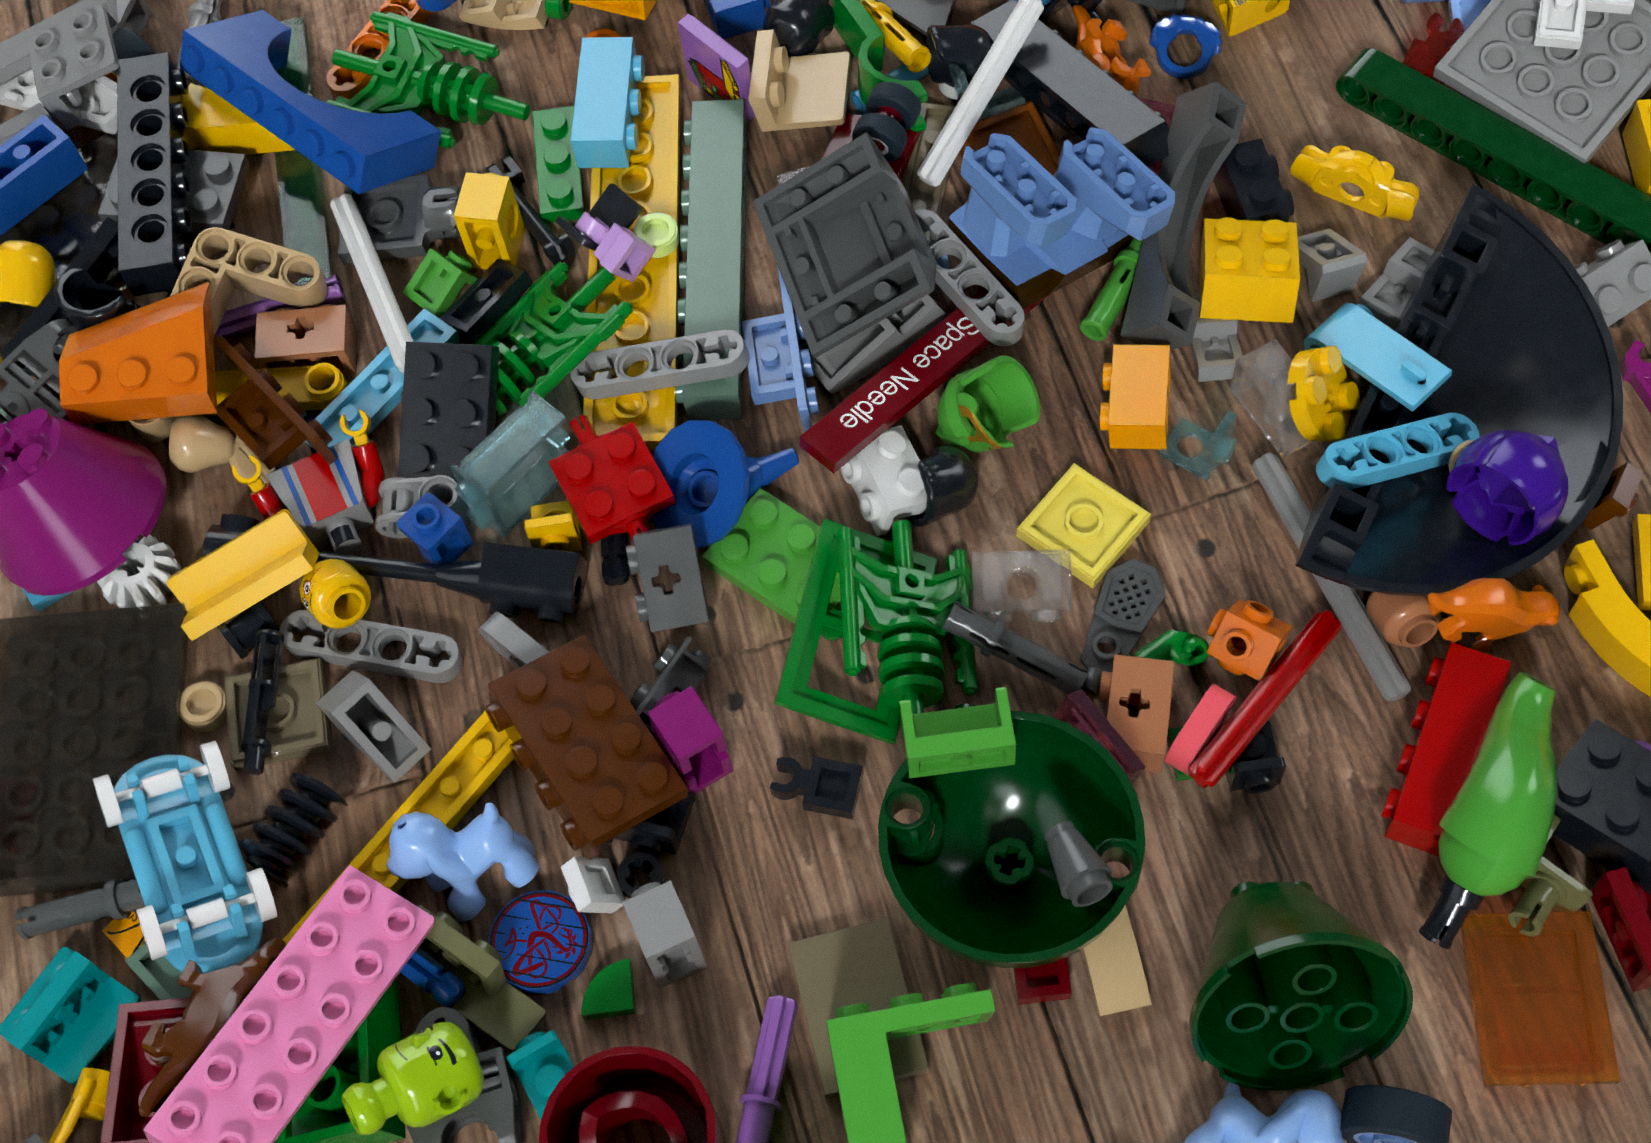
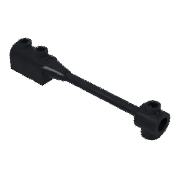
M222 514L220 525H212L206 533L203 543V557L256 526L260 521L242 515ZM488 542L484 543L482 561H449L431 564L317 550L319 556L316 561L318 563L326 559H340L352 565L361 575L436 583L437 586L479 599L481 603L490 604V614L497 611L505 617L517 618L519 607L537 609L535 619L551 623H564L565 613H578L583 598L588 561L575 552Z

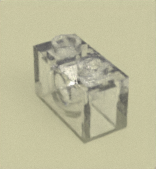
M1071 550L972 552V604L974 612L994 622L997 619L1006 623L1013 622L1012 614L1032 613V622L1062 621L1061 613L1070 612L1073 609ZM1016 575L1028 576L1034 582L1035 594L1028 600H1017L1008 592V581Z

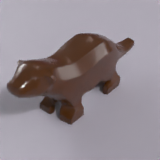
M273 938L243 961L204 974L196 962L188 961L178 978V985L193 989L189 997V1003L183 1012L182 1020L175 1023L166 1034V1026L162 1022L154 1020L142 1041V1047L150 1055L149 1058L152 1062L163 1068L150 1083L139 1106V1114L145 1118L149 1116L163 1096L180 1083L285 948V941L281 938Z

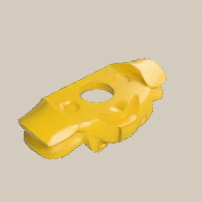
M1307 145L1303 148L1301 154L1296 157L1290 168L1292 177L1305 183L1315 193L1379 218H1394L1409 222L1413 217L1414 208L1419 201L1420 192L1418 187L1413 183L1394 179L1395 171L1389 162L1379 161L1376 157L1366 152L1351 150L1347 146H1336L1332 148L1330 153H1326L1314 145ZM1345 182L1353 183L1362 189L1364 195L1360 197L1352 196L1344 191L1341 184Z

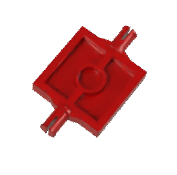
M586 415L579 416L581 426L575 417L571 420L569 426L580 444L575 449L548 461L550 469L590 544L612 534L626 532L629 533L634 543L633 535L649 531L645 523L655 513L676 504L674 494L633 421L607 434L597 436Z

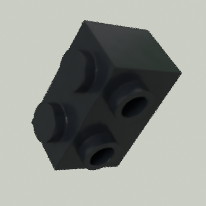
M1262 138L1236 144L1213 179L1227 216L1237 220H1281L1288 222L1289 216L1294 214V202L1291 192L1288 189L1283 190L1279 181V166L1276 157L1273 154L1268 155Z

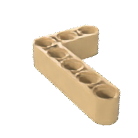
M212 227L199 233L194 240L170 296L209 282L211 285L214 339L235 288L303 309L315 308L323 303L327 297L328 288L319 263L314 257L230 230ZM217 252H227L221 259L211 260V257ZM270 264L268 269L263 272H253L259 265ZM303 277L313 278L311 282H309L306 285H295V283ZM177 417L153 418L147 421L129 420V422L141 438L150 442H158L170 436L172 422Z

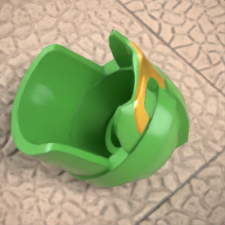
M1002 355L974 369H968L955 375L948 382L938 401L937 420L939 426L935 432L936 435L946 445L965 447L976 453L1014 447L1013 442L1006 440L1007 435L1035 424L1040 418L1039 396L1029 373L1017 360L1010 356Z

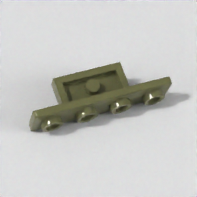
M419 905V908L432 915L435 920L434 927L420 944L419 948L443 965V970L446 972L451 971L460 978L466 988L464 995L450 1008L460 1012L470 1024L510 1053L515 1052L516 1045L525 1037L533 1034L545 1020V1009L506 981L501 965L503 958L494 947L481 939L473 943L461 934L463 931L461 926L448 914L438 911L434 915Z

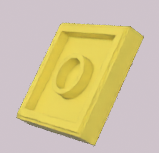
M1074 463L1017 528L1016 537L1091 588H1094L1148 525L1151 513Z

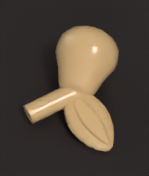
M203 415L178 416L172 422L169 439V460L179 471L193 473L209 467L230 463L231 468L234 465L241 477L251 478L256 473V467L250 461L248 455L255 457L261 465L260 478L264 484L269 483L266 475L276 471L274 467L269 470L232 430L214 423Z

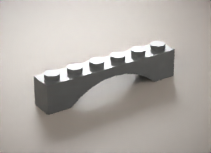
M1216 81L1177 96L1167 138L1169 156L1162 159L1158 176L1175 191V205L1168 225L1143 239L1120 334L1136 345H1170V350L1192 345L1201 302L1194 290L1190 268L1193 231L1201 205L1213 179L1224 160L1238 143L1247 102Z

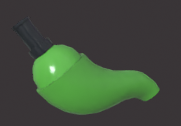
M1521 671L1510 682L1497 704L1477 758L1456 798L1440 820L1439 825L1442 827V832L1438 841L1439 856L1446 875L1438 887L1441 895L1424 925L1420 927L1419 933L1434 944L1437 939L1440 940L1439 946L1445 949L1451 948L1452 942L1470 910H1478L1485 896L1502 895L1519 887L1528 876L1535 877L1549 837L1557 798V771L1551 737L1552 707L1556 690L1543 681Z

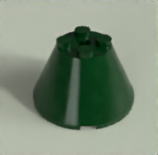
M1248 881L1238 884L1230 892L1231 900L1222 908L1217 918L1190 1012L1189 1031L1193 1047L1201 1062L1206 1060L1218 1069L1220 1078L1228 1082L1252 1089L1280 1091L1308 1088L1337 1080L1345 1076L1342 1067L1349 1065L1366 1054H1369L1370 1058L1374 1060L1386 1051L1405 1028L1413 1006L1412 986L1407 972L1399 959L1316 895L1312 886L1307 882H1268L1258 884Z

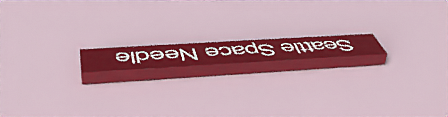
M983 287L971 298H983L988 294V291ZM1046 297L1024 308V314L1026 315ZM957 308L800 436L799 446L834 474L990 345L991 342ZM996 315L995 325L1004 323L1008 327L1012 326V320L1003 322Z

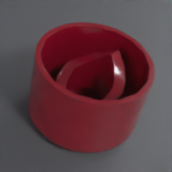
M620 1046L591 1055L574 1066L560 1080L551 1093L542 1114L539 1143H609L610 1138L620 1126L631 1120L640 1119L658 1123L667 1131L671 1143H725V1136L720 1119L703 1084L689 1067L674 1056L661 1050L644 1046Z

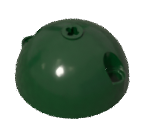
M1010 711L1016 741L1015 765L909 779L907 759L905 758L891 779L882 802L878 823L879 853L885 877L898 904L911 922L932 942L953 955L977 964L999 968H1030L1053 963L1079 952L1099 938L1116 920L1128 899L1138 887L1145 855L1144 817L1137 793L1127 774L1110 752L1090 735L1066 722L1043 714ZM903 809H913L921 815L918 820L909 824L901 823L894 818L895 814ZM1061 822H1073L1076 829L1105 863L1111 861L1120 862L1130 872L1121 878L1110 876L1109 879L1113 884L1112 890L1107 896L1092 905L1075 907L1070 899H1066L1061 895L1048 844L1044 839L1045 833L1051 827ZM1007 863L1017 865V868L1013 869L1011 875L1001 873L1006 868Z

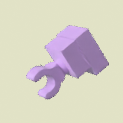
M587 212L583 213L575 225L580 232L599 244L593 253L600 260L599 263L610 273L634 282L656 250L631 230L616 223L609 228L598 217L594 219Z

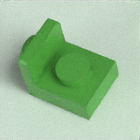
M430 248L402 293L423 309L440 318L450 308L465 283L473 285L479 277L469 271L473 264L455 251L450 250L446 256Z

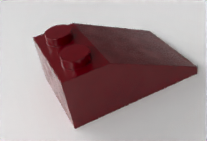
M189 997L119 1004L100 1143H149L143 1129L176 1087L163 1096L149 1116L145 1118L139 1114V1106L145 1092L163 1068L152 1062L149 1058L150 1055L142 1047V1041L154 1020L162 1022L166 1026L165 1034L175 1023L182 1020L183 1012L189 1003Z

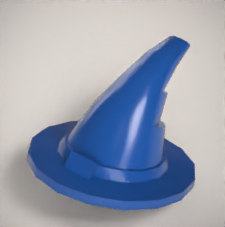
M689 420L671 429L658 444L652 456L674 494L676 504L655 513L651 519L657 529L692 523L696 547L705 548L723 540L738 523L747 499L755 494L759 488H764L799 464L798 454L792 447L758 458L746 457L744 449L730 430L714 421Z

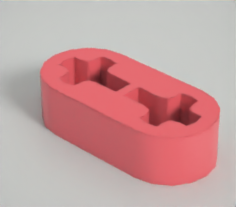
M1212 684L1174 740L1166 756L1165 763L1189 775L1190 766L1218 733L1230 714L1237 696L1216 684Z

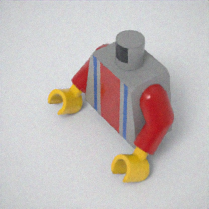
M359 409L363 419V426L358 431H352L348 426L346 415H341L340 427L347 435L353 436L355 444L352 446L349 439L328 447L337 458L331 465L318 453H315L267 474L266 477L269 483L265 484L260 478L261 465L255 457L248 455V458L256 467V473L251 478L241 477L235 466H232L235 479L241 484L248 485L252 490L249 496L265 520L279 511L287 509L315 548H321L331 543L334 552L354 554L361 548L362 542L357 531L370 526L374 522L372 507L380 500L379 484L385 478L374 440H369L367 432L371 427V419L365 411Z

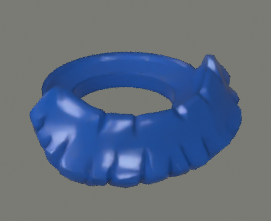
M1182 14L1181 16L1172 15L1170 18L1164 17L1159 20L1152 30L1153 33L1149 41V45L1156 49L1157 61L1161 69L1168 75L1179 79H1189L1203 73L1210 65L1212 57L1221 52L1220 45L1222 44L1221 33L1217 27H1214L1212 22L1204 21L1202 17L1196 18L1193 15L1190 17L1187 14ZM1180 34L1195 36L1202 49V55L1198 62L1188 67L1175 65L1167 55L1168 46Z

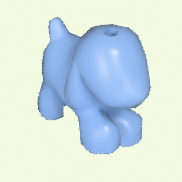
M486 803L484 812L459 832L449 829L440 819L431 814L412 812L402 815L393 824L389 836L390 855L386 863L389 872L402 879L424 877L428 886L435 892L443 891L452 886L447 904L449 910L458 921L465 922L471 920L484 908L486 899L477 885V880L495 862L502 864L505 878L514 887L518 888L529 883L540 868L538 860L535 858L534 844L526 836L512 830L510 823L499 815L498 809L493 803Z
M1231 1082L1225 1087L1224 1098L1218 1101L1212 1108L1209 1119L1195 1129L1184 1141V1143H1345L1340 1130L1341 1111L1337 1102L1326 1092L1314 1089L1295 1091L1284 1100L1275 1114L1266 1117L1247 1099L1241 1096L1239 1085Z

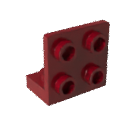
M1626 867L1606 872L1592 888L1591 892L1593 895L1591 899L1632 991L1636 992L1650 988L1651 895L1644 891L1637 882L1632 881Z

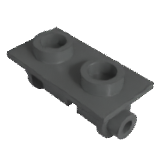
M689 636L677 647L671 643L666 646L653 665L654 668L660 671L650 686L642 682L629 699V702L654 739L657 738L648 711L652 710L656 703L662 697L671 693L673 689L682 692L692 686L696 690L700 682L710 671L707 665L711 659L707 654L698 649H695L693 653L685 649L692 640Z

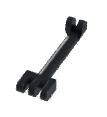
M507 155L501 159L502 165L507 171L504 174L496 164L488 166L486 168L488 173L509 176L524 225L543 247L545 255L555 266L558 262H565L570 267L574 262L576 253L572 240L566 233L557 238L519 191L517 186L524 183L525 179L522 170L511 156Z

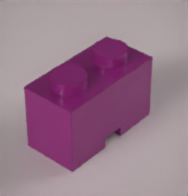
M692 686L682 692L675 691L665 695L656 703L652 710L648 711L658 744L688 787V792L695 795L733 771L730 757L726 752L727 746L724 734Z

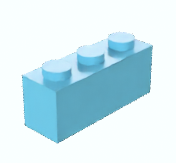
M633 37L582 38L570 140L577 168H629L631 150L638 149V127L633 122L634 115H641V91L637 89V81H644L645 63L643 55L636 54Z

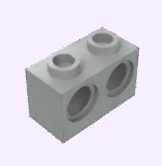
M671 880L663 884L652 882L643 885L632 893V898L622 902L646 961L660 989L707 968L696 936Z

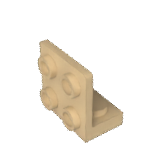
M774 29L757 31L748 100L762 132L843 125L846 118L852 61L850 53L837 52L788 57L787 49L785 46L780 47Z

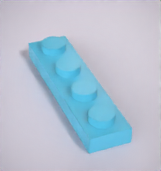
M423 309L407 325L414 342L457 344L460 341L456 329L426 309ZM388 346L315 418L333 439L327 445L328 447L349 439L352 446L355 444L353 436L347 435L340 427L342 414L346 415L349 428L352 431H358L363 426V419L359 409L365 411L371 419V427L367 432L368 436L401 402L404 373H401L395 365Z

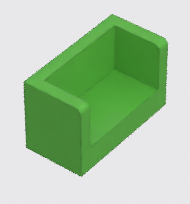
M1006 687L995 688L994 704L912 714L911 701H899L909 779L1015 765L1016 741Z

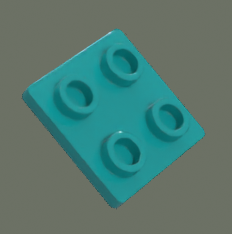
M62 947L1 1023L0 1035L65 1081L76 1086L81 1070L83 1068H92L114 1040L119 1004L142 1002V999L78 952H73L68 947Z

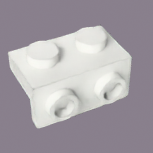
M902 425L888 428L841 467L844 480L852 485L859 499L862 516L866 521H870L877 536L887 534L893 520L925 513L927 507V495L917 467L920 460Z

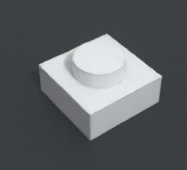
M574 856L561 866L568 885L569 895L575 903L578 912L612 914L623 906L622 902L625 899L609 859L592 858L589 860L588 857Z

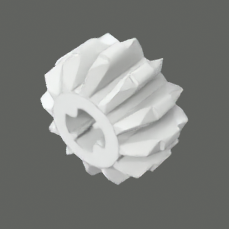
M149 534L147 538L143 537L141 540L137 538L122 553L127 560L110 574L97 581L102 588L104 598L109 604L118 606L129 615L137 608L142 613L149 615L152 604L158 602V604L167 606L165 595L172 592L167 586V580L170 576L180 571L181 566L175 559V553L171 547L164 542L159 543L156 537Z

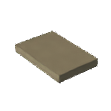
M888 917L787 943L826 1099L839 1096L826 1020L835 1019V1009L840 1007L868 1003L869 1012L889 1008V999L909 994ZM920 1034L887 1040L895 1081L929 1073V1066Z

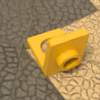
M567 500L531 506V519L525 520L524 524L532 548L567 552L583 551L580 524Z

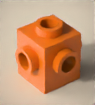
M1239 599L1227 611L1221 608L1215 615L1207 632L1208 635L1213 637L1207 654L1218 659L1217 663L1226 671L1237 675L1246 674L1260 682L1275 664L1293 626L1273 617L1274 612L1266 605L1253 600L1245 602Z

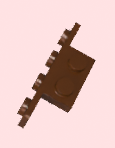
M219 336L214 342L230 363L247 379L242 386L217 405L216 414L269 470L305 441L329 465L336 461L337 458L327 446L333 439L316 419H313L308 424L303 419L307 415L305 409L290 393L286 394L283 398L278 394L283 389L267 369L262 368L257 372L253 368L258 363L240 342L235 347H232L222 336Z

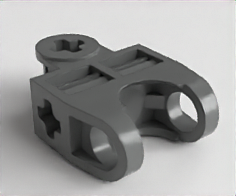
M57 319L46 324L27 337L0 363V377L8 384L0 392V407L7 413L5 417L0 413V423L5 424L38 408L45 409L50 415L71 421L60 406L59 359L68 336L77 332L69 320ZM20 361L25 367L21 369L15 363Z
M441 1007L428 1012L420 1020L416 1032L439 1022H451L460 1027L478 1057L484 1076V1086L482 1093L475 1101L457 1110L455 1113L449 1114L424 1127L407 1126L413 1142L453 1143L456 1134L466 1125L484 1123L488 1125L490 1131L496 1132L499 1143H523L521 1101L513 1069L507 1060L508 1054L502 1047L481 1052L476 1030L457 1010Z

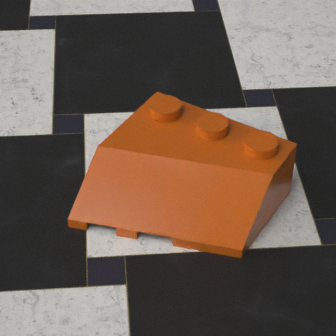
M210 283L201 284L70 334L59 359L60 406L69 419L78 424H93L217 413Z

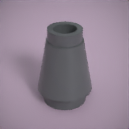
M1061 822L1051 827L1045 833L1044 839L1048 844L1061 895L1066 899H1070L1075 907L1092 905L1107 896L1113 887L1109 879L1112 871L1076 829L1073 822Z

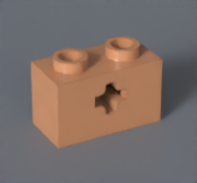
M325 304L315 308L294 310L282 308L273 312L257 313L254 359L257 361L260 369L314 366L318 363H330L338 368L343 375L356 374L357 328L346 305Z
M1114 654L1112 672L1102 671L1099 701L1108 702L1107 718L1097 717L1094 740L1109 751L1124 769L1162 773L1167 746L1174 661ZM1128 709L1138 710V718L1129 717Z

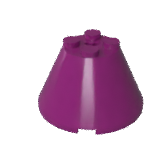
M42 408L16 417L5 424L0 423V569L2 573L12 583L22 587L28 593L43 596L76 591L110 574L127 560L122 553L130 547L140 534L146 538L148 537L161 514L167 491L166 475L162 464L142 444L50 415Z

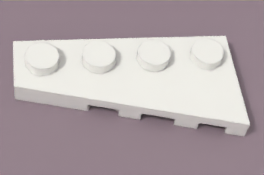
M32 69L0 85V105L25 111L41 103L51 118L57 119L38 99ZM102 76L77 88L82 97L79 109L83 123L80 126L115 134L117 132V83L106 76Z

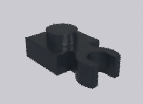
M814 756L811 770L802 768L799 762L793 758H777V770L783 773H790L793 775V779L787 784L771 782L770 790L774 797L781 800H790L798 795L804 796L802 802L804 810L853 820L864 775L863 766Z

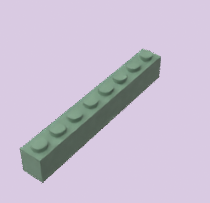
M744 99L692 101L691 119L684 120L685 145L691 146L690 154H683L684 180H689V189H682L681 193L683 216H688V225H681L680 227L682 252H687V262H679V283L681 289H686V298L678 299L677 306L679 326H685L684 336L718 330H733L738 332L744 340L742 321H744L748 131ZM733 348L725 349L724 356L720 358H728L729 351L733 350ZM704 351V352H702V355H703L704 360H705V363H706L707 360H706L704 354H708V353H707V351ZM682 353L677 356L678 364H683V368L688 366L693 359V354ZM743 371L738 375L728 378L675 386L676 402L684 403L687 420L742 419Z

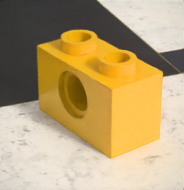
M466 172L453 217L469 261L473 264L472 268L487 270L497 259L516 266L526 229L509 176H500L495 173L478 174Z

